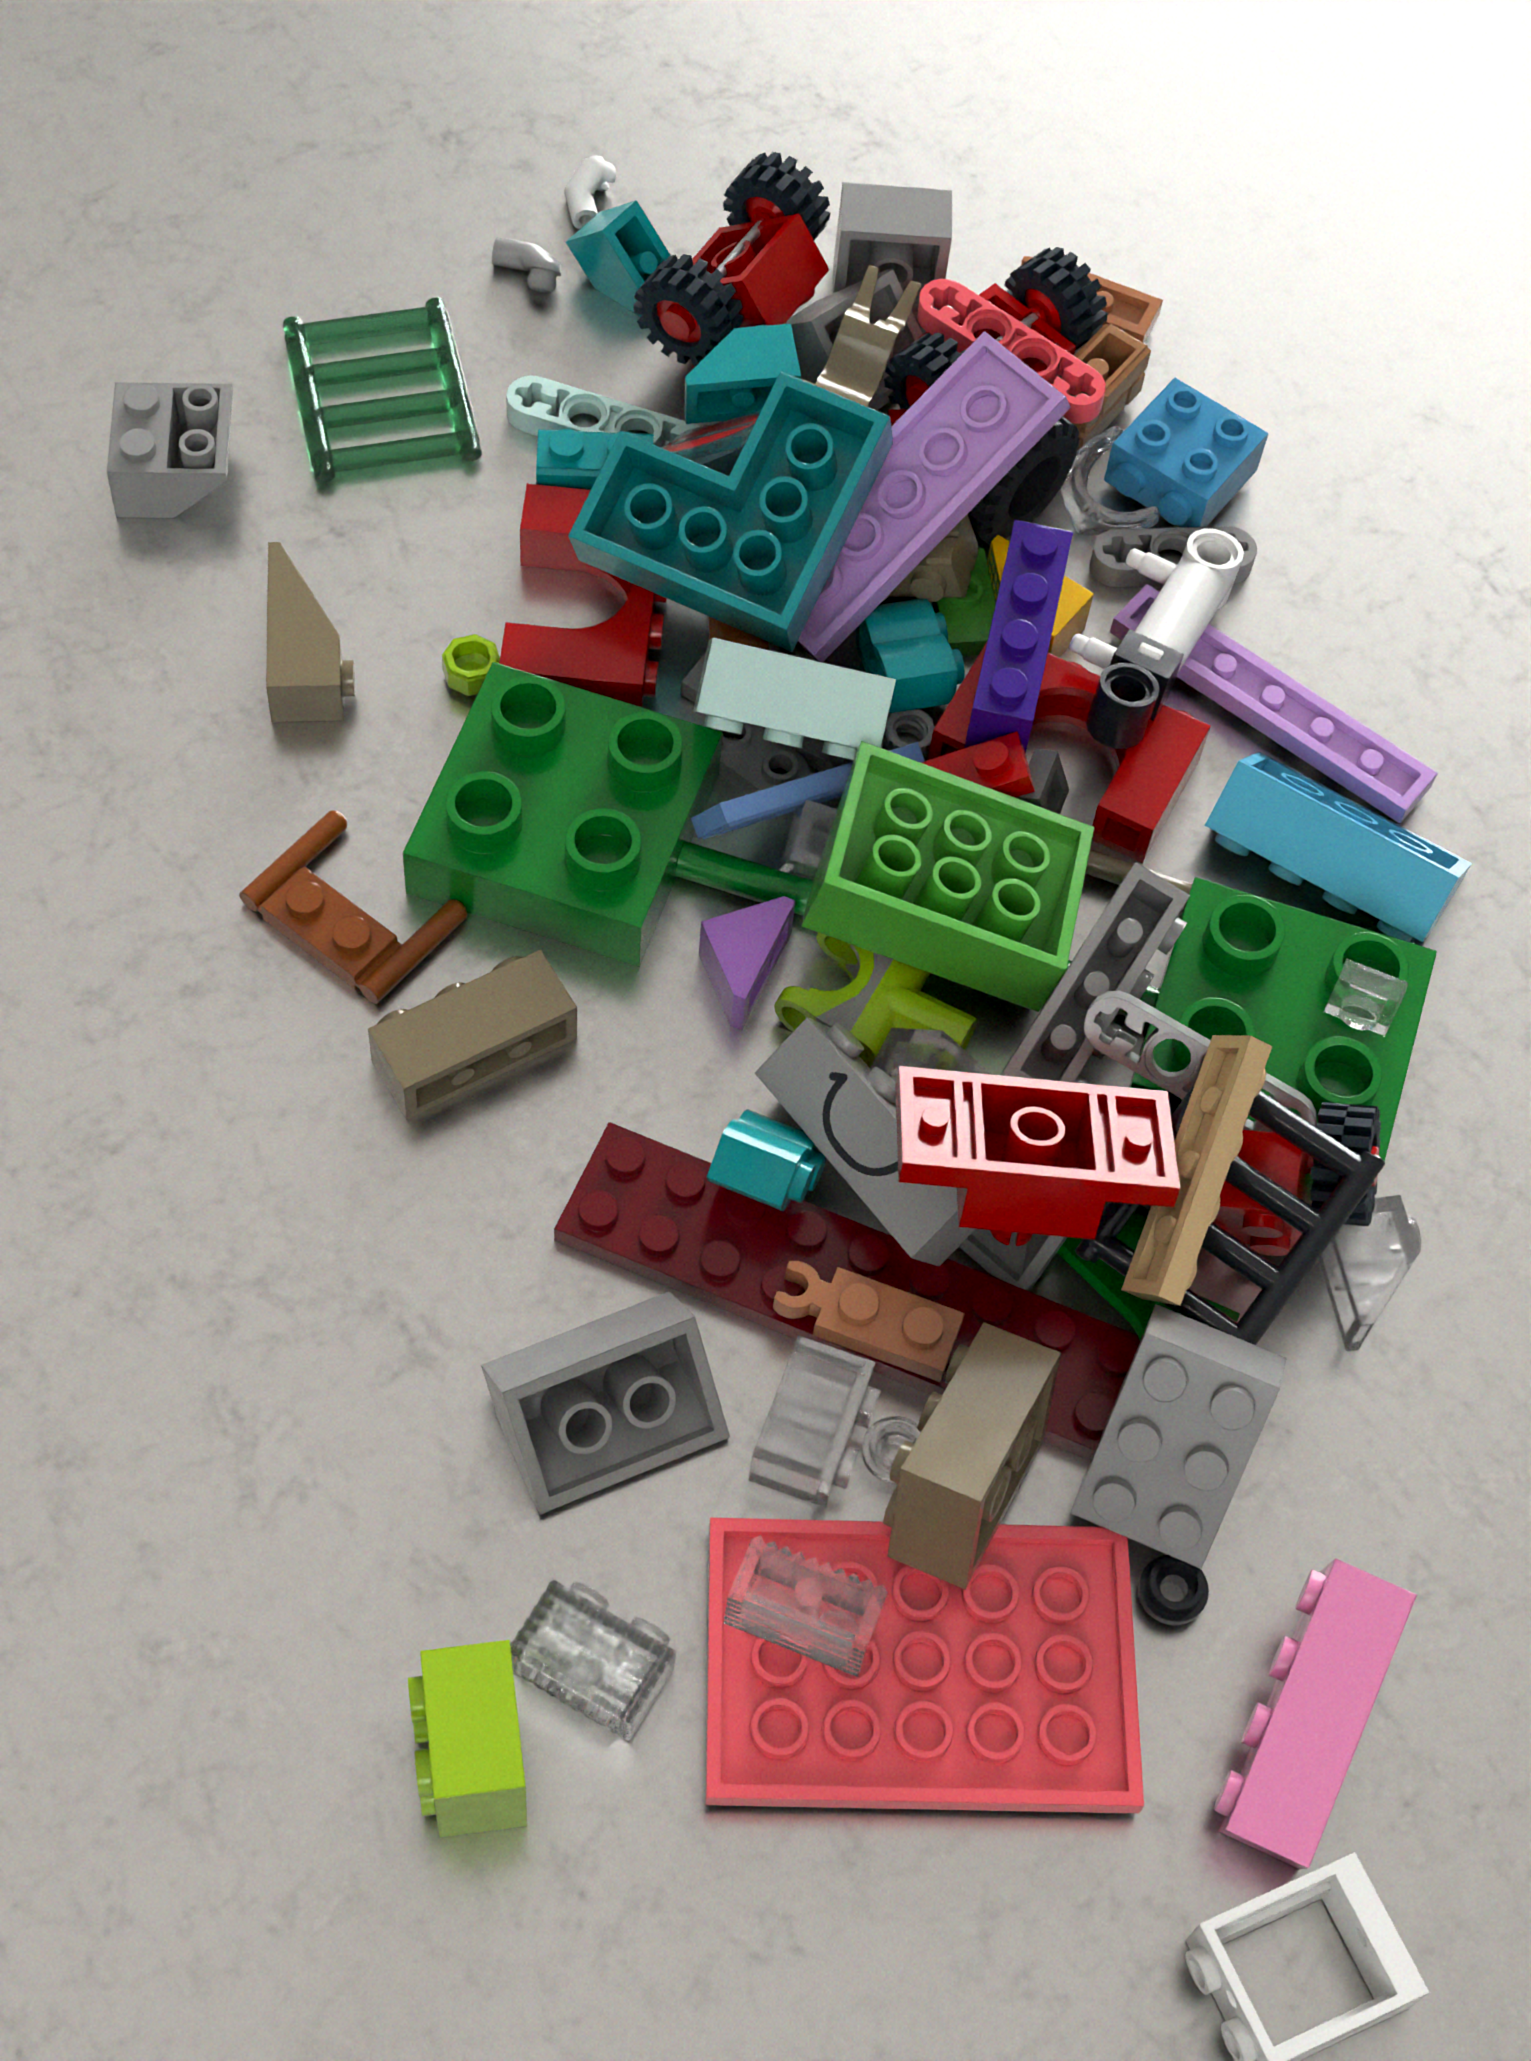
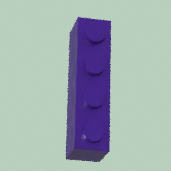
M1020 520L1014 521L964 748L1018 731L1026 754L1072 541V531Z

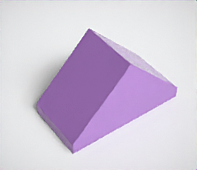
M783 896L701 921L699 956L728 1022L734 1028L743 1030L791 935L795 900Z

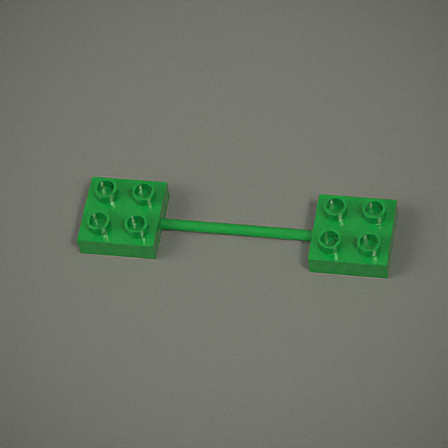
M496 662L491 664L402 853L406 894L441 905L455 899L464 904L469 914L637 967L641 965L677 877L760 903L785 896L796 901L794 913L801 916L805 914L813 880L691 843L695 834L691 818L704 812L719 776L723 732ZM1195 877L1189 892L1190 897L1185 903L1180 918L1187 922L1171 948L1160 987L1148 985L1140 1000L1211 1040L1213 1035L1253 1036L1273 1046L1265 1066L1266 1073L1303 1093L1311 1100L1316 1110L1317 1123L1319 1109H1321L1323 1102L1378 1106L1380 1111L1379 1121L1381 1122L1379 1157L1385 1162L1437 951ZM1068 960L1067 968L1070 965L1071 960ZM1120 1008L1117 1014L1126 1017L1127 1012ZM1145 1022L1148 1026L1139 1056L1142 1054L1147 1037L1157 1028L1148 1022ZM1165 1039L1154 1047L1153 1058L1162 1070L1179 1072L1190 1063L1191 1053L1182 1041ZM1133 1072L1129 1085L1130 1088L1165 1090ZM1261 1089V1091H1263L1267 1095L1271 1094L1268 1091ZM1175 1095L1174 1105L1178 1107L1182 1099ZM1291 1107L1289 1108L1291 1111L1299 1115L1298 1110ZM1248 1115L1247 1119L1253 1122L1256 1121L1254 1118Z

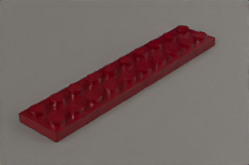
M608 1122L554 1228L555 1241L927 1394L935 1391L943 1395L948 1386V1383L945 1381L947 1370L957 1347L960 1344L970 1347L983 1323L1061 1353L1044 1442L1091 1460L1140 1343L1138 1335L948 1258L940 1266L913 1259L893 1236L803 1200L799 1203L791 1200L786 1209L781 1211L711 1183L706 1179L711 1166L710 1162ZM789 1261H801L809 1264L817 1271L820 1280L832 1283L837 1267L965 1313L941 1382L813 1336L817 1320L814 1316L807 1315L803 1318L791 1319L778 1314L773 1309L774 1297L777 1291L785 1292L791 1296H799L805 1293L801 1285L785 1279Z

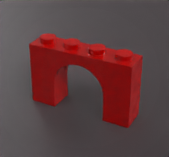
M527 484L520 524V566L578 571L598 576L612 584L622 594L626 602L609 619L584 628H558L505 622L499 664L643 707L644 697L655 698L659 662L649 661L650 649L661 650L664 614L654 613L655 603H667V598L578 560L568 535L591 490Z
M987 642L934 727L927 760L964 749ZM1048 653L1033 725L1045 722H1061L1087 730L1086 718L1100 676L1088 671L1078 663L1066 661ZM1163 705L1155 720H1149L1144 737L1136 746L1127 749H1114L1107 746L1114 757L1117 772L1097 806L1092 824L1094 827L1092 841L1143 864L1200 760L1211 725L1195 719L1185 711L1175 710Z

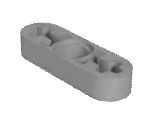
M1236 527L1112 529L1103 532L1095 540L1089 567L1093 577L1108 587L1132 588L1144 587L1146 584L1151 587H1163V584L1141 575L1138 570L1127 566L1125 561L1130 550L1136 548L1142 552H1150L1159 556L1158 553L1166 549H1174L1183 553L1189 536L1195 531L1217 529L1233 536L1242 545L1244 555L1233 584L1235 585L1249 577L1257 555V544L1249 533ZM1110 554L1118 555L1119 560L1124 563H1117L1114 555Z

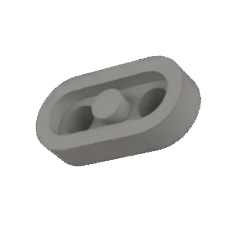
M744 723L742 734L718 730L723 732L720 776L744 793L751 794L810 775L809 765L800 753L789 745L764 740L765 728ZM727 737H736V738H739V739H741V740H738V741H730V740H728V739H726V738H727ZM775 768H782L788 773L779 775L775 774L771 770Z

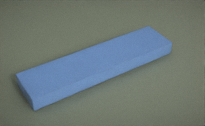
M918 742L889 750L920 763L925 761ZM853 762L721 802L691 818L697 838L706 840L842 797Z

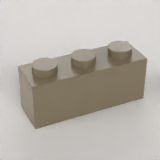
M540 949L524 957L514 956L505 959L496 965L490 973L466 984L462 982L451 984L442 989L435 998L409 1010L398 1009L388 1013L379 1020L377 1025L368 1028L371 1060L407 1120L576 1040L577 1006Z

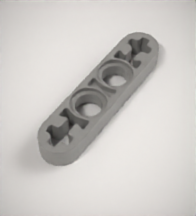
M1108 991L1099 995L1090 1004L1084 1019V1033L1089 1043L1099 1052L1182 1100L1197 1080L1211 1041L1133 995L1122 991ZM1117 1007L1127 1012L1125 1024L1139 1034H1142L1145 1022L1157 1027L1147 1037L1141 1056L1130 1051L1135 1046L1137 1038L1121 1030H1118L1113 1038L1106 1036L1102 1032L1105 1022L1097 1016L1100 1011L1111 1015ZM1165 1039L1182 1041L1191 1053V1061L1185 1069L1179 1072H1167L1156 1064L1153 1058L1154 1047ZM1266 1073L1262 1089L1271 1093L1270 1097L1288 1109L1291 1107L1298 1110L1300 1117L1316 1127L1317 1115L1311 1100L1303 1093ZM1247 1119L1243 1130L1273 1132L1257 1120L1253 1122Z

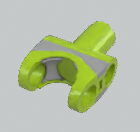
M819 932L816 936L818 945L830 958L838 962L837 966L849 975L852 982L838 990L828 991L812 987L807 990L797 986H789L783 989L774 1004L775 1013L779 1020L792 1032L807 1017L829 1027H832L836 1022L844 1026L863 1045L864 1050L859 1054V1057L870 1069L876 1067L892 1040L953 1070L962 1059L978 1023L977 1018L920 991L930 975L929 972Z

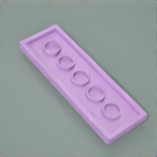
M984 331L891 427L893 445L797 643L816 661L824 662L1071 408L1066 396Z

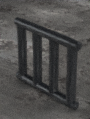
M1195 1084L1171 1115L1174 1141ZM1260 1091L1254 1098L1248 1115L1341 1176L1342 1179L1318 1211L1237 1156L1231 1162L1225 1181L1300 1231L1302 1235L1281 1264L1276 1266L1214 1222L1208 1227L1201 1247L1262 1289L1238 1323L1190 1289L1185 1291L1180 1306L1163 1303L1176 1313L1254 1345H1257L1385 1166L1384 1160L1378 1155L1364 1150L1361 1156H1359L1263 1091ZM1108 1202L1103 1209L1095 1239L1083 1238L1075 1249V1253L1081 1259L1090 1261L1093 1264L1100 1259L1126 1277L1135 1250L1116 1237L1140 1204ZM1141 1205L1150 1211L1151 1205Z

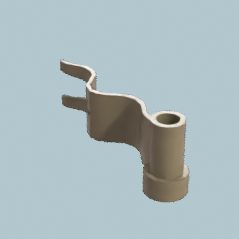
M869 265L852 307L848 308L844 314L822 373L815 384L809 382L866 407L869 406L877 392L895 341L908 321L921 287V283L911 280L890 316L886 320L879 319L875 324L869 323L870 309L880 269Z

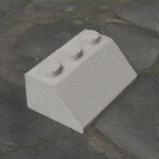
M670 1291L481 1365L500 1427L540 1515L730 1438L696 1318Z

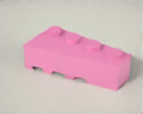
M1336 1558L1320 1572L1311 1570L1295 1609L1302 1613L1292 1638L1284 1636L1269 1671V1676L1275 1678L1276 1681L1267 1705L1265 1706L1259 1702L1256 1704L1244 1731L1241 1743L1250 1746V1750L1240 1774L1232 1770L1229 1771L1215 1803L1214 1811L1224 1815L1218 1832L1297 1869H1308L1310 1867L1417 1594Z

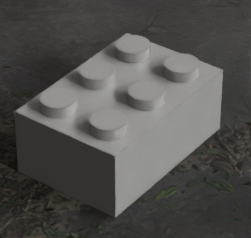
M1155 1304L1082 1479L1071 1514L1202 1569L1278 1395L1287 1358Z

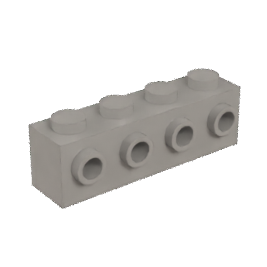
M1135 862L1000 1076L1087 1084L1089 1080L1080 1075L1084 1065L1091 1054L1099 1059H1102L1105 1055L1089 1043L1084 1033V1019L1090 1004L1099 995L1108 991H1122L1138 999L1141 998L1154 977V974L1145 969L1156 950L1167 955L1187 922L1177 916L1190 895ZM1118 1007L1111 1015L1104 1014L1101 1011L1097 1014L1105 1022L1102 1032L1112 1038L1122 1028L1113 1022L1120 1009Z

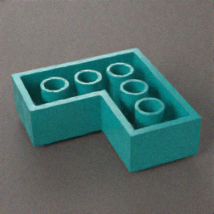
M780 371L729 476L620 430L568 535L579 561L793 652L893 445L890 416Z

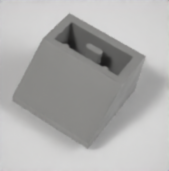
M115 382L107 476L116 518H176L227 481L233 399L232 384Z

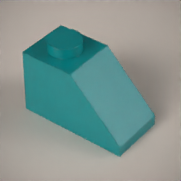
M637 200L599 212L566 241L567 246L593 287L633 313V305L637 301L634 299L637 290L662 261H666L671 256Z
M791 324L734 328L685 376L684 417L686 424L727 421L749 415H759L780 371L801 379Z

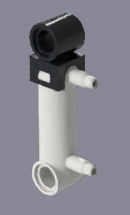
M1217 529L1195 531L1189 536L1182 558L1178 564L1150 552L1145 553L1136 548L1130 550L1125 561L1127 566L1138 570L1139 574L1164 585L1136 630L1129 629L1118 648L1094 637L1088 638L1079 633L1073 636L1069 645L1070 651L1081 655L1083 660L1105 669L1101 673L1086 718L1087 731L1096 741L1114 749H1127L1136 746L1143 739L1149 720L1154 721L1170 695L1178 672L1217 609L1222 608L1227 603L1244 555L1242 545L1236 538Z

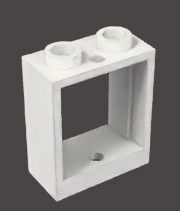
M1355 1852L1200 1923L1186 1939L1190 1948L1186 1952V1962L1191 1976L1203 1994L1208 1995L1212 1993L1225 2019V2022L1221 2023L1223 2039L1235 2061H1300L1411 2008L1430 1993ZM1322 1899L1374 1999L1273 2047L1223 1944Z

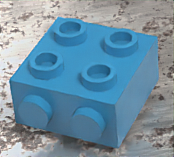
M1174 377L1113 442L1104 481L1115 487L1123 495L1135 499L1158 513L1173 525L1181 528L1207 527L1257 471L1269 433Z

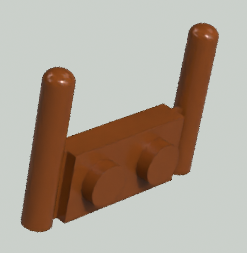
M332 810L239 893V897L250 910L254 912L259 911L263 916V920L355 990L359 988L369 1001L377 1004L466 919L467 909L462 902L455 899L449 900L403 944L398 942L397 936L306 868L314 858L347 828L345 816L339 811Z

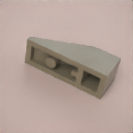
M268 542L266 689L271 722L344 721V697L355 696L354 660L342 659L340 635L280 542Z

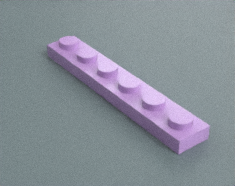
M1146 584L1113 618L1110 633L1123 640L1129 629L1135 631L1156 599L1159 591ZM1210 624L1207 625L1177 674L1178 678L1399 824L1432 787L1438 774Z

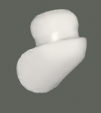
M591 156L583 159L564 189L572 223L578 229H581L598 214L593 198L595 190L607 191L610 189L607 181L615 183L616 180L615 167L613 164L604 161L601 156Z

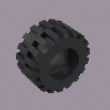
M1062 416L968 513L973 531L978 537L989 544L997 535L1007 540L1011 537L1015 520L1031 523L1049 505L1065 482L1076 458L1080 438L1078 437L1079 430L1074 424Z

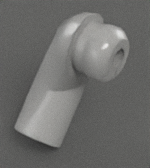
M496 237L492 251V265L530 272L527 283L531 290L541 293H552L556 289V277L561 276V265L557 259L536 244Z

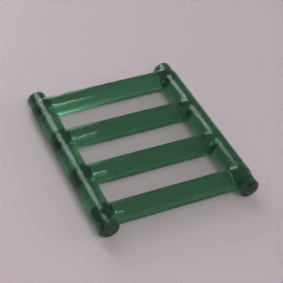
M430 298L426 301L425 307L307 323H303L296 316L288 317L283 321L284 339L308 453L315 479L318 482H329L335 478L336 472L454 455H462V458L469 462L478 460L481 457L480 438L450 317L442 298ZM430 329L434 348L320 364L312 363L309 345ZM437 370H440L444 390L323 407L318 387ZM450 412L455 431L331 450L327 429Z

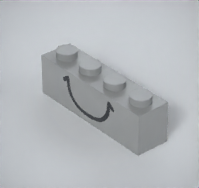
M807 1017L755 1072L756 1076L907 1254L913 1259L940 1266L975 1230L974 1228H963L958 1225L957 1188L898 1182L896 1082L878 1067H874L871 1070L859 1057V1054L864 1050L863 1045L844 1026L836 1022L832 1027H829Z

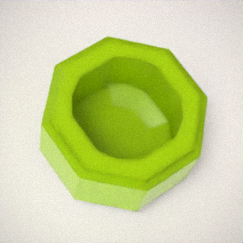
M476 634L453 639L442 654V669L448 687L467 696L478 694L492 662L499 663L500 661L496 644Z

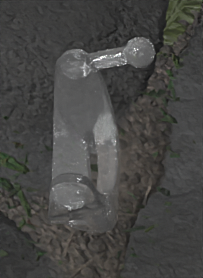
M1119 426L1107 429L1104 433L1093 437L1077 450L1072 468L1059 490L1073 526L1079 535H1100L1112 529L1150 528L1159 522L1160 511L1158 507H1148L1134 512H1118L1095 502L1087 491L1088 478L1093 465L1109 449V453L1111 452L1113 442L1125 431L1120 429Z

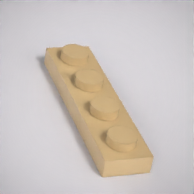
M1212 1036L1174 1141L1180 1182V1191L1175 1207L1151 1206L1121 1290L1143 1300L1181 1305L1185 1291L1189 1289L1197 1273L1196 1260L1207 1229L1218 1214L1220 1208L1219 1196L1231 1162L1237 1157L1242 1147V1131L1253 1100L1264 1085L1266 1078L1265 1066L1273 1046L1253 1036Z

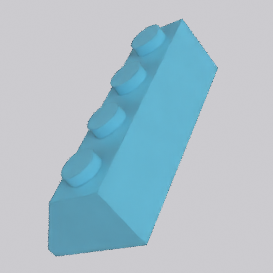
M1261 752L1237 762L1204 825L1218 833L1215 841L1226 849L1242 856H1247L1250 850L1272 861L1268 869L1280 878L1297 885H1301L1304 879L1325 890L1322 898L1329 904L1350 914H1355L1359 908L1380 919L1376 926L1383 933L1410 942L1412 937L1423 942L1430 935L1472 863Z

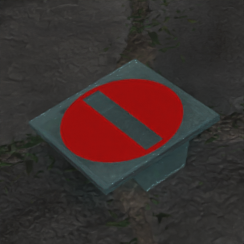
M761 411L686 430L661 448L693 460L742 447Z

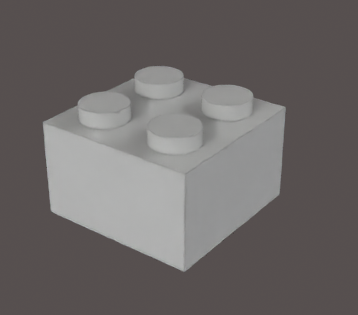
M842 182L833 261L832 294L863 281L869 265L880 268L878 274L893 269L903 292L911 280L921 283L912 308L913 314L918 315L919 296L924 285L932 280L946 279L952 242V190Z

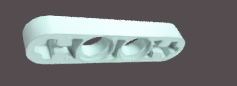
M538 376L520 377L511 383L506 394L509 422L514 428L538 436V429H571L574 431L617 433L620 430L628 432L629 430L638 429L654 434L653 444L662 448V440H667L665 442V446L683 436L704 428L697 424H686L684 420ZM532 401H535L531 408L528 407ZM557 408H560V409H559V416H558V417H554V416H557ZM586 413L595 416L599 422L592 427L583 428L572 424L570 419L577 414ZM711 432L705 433L702 435L676 441L671 445L679 444L682 442L698 439L713 434ZM716 441L672 452L690 460L716 449ZM689 449L696 450L691 456H685Z

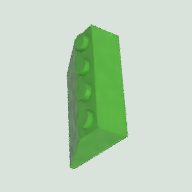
M861 741L813 880L801 926L1039 1012L1067 969L1094 827Z

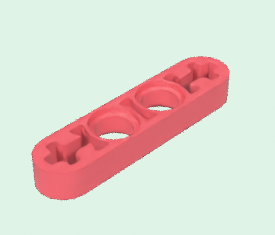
M937 279L924 285L920 291L917 319L920 326L927 333H931V335L936 332L944 335L945 341L952 338L958 342L957 351L960 353L976 340L973 336L975 332L982 329H992L1002 336L1003 339L999 343L1020 360L1037 358L1047 365L1048 368L1037 374L1066 396L1071 408L1063 417L1076 424L1087 423L1098 417L1102 410L1106 387L1103 376L1098 371L954 280Z

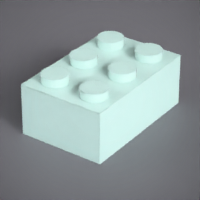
M711 638L708 641L693 711L706 714L703 724L705 727L742 734L744 723L765 727L764 740L802 748L804 736L824 741L822 753L854 760L861 741L881 748L896 679Z

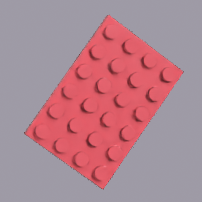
M710 1517L705 1805L1136 1814L1141 1812L1144 1807L1127 1537L1104 1527L1000 1524L966 1589H963L887 1557L892 1528L884 1525L881 1521Z

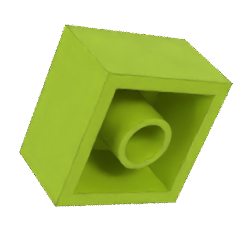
M510 1640L420 1651L422 1676L408 1677V1689L415 1744L429 1742V1749L414 1751L422 1816L436 1815L439 1838L527 1826L526 1785Z

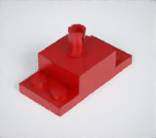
M899 1066L895 1085L898 1182L956 1187L959 1227L990 1230L992 1236L997 1241L1008 1246L1012 1232H1017L1015 1245L1022 1246L1030 1241L1032 1234L1095 1239L1106 1201L1175 1207L1180 1191V1182L1168 1091Z

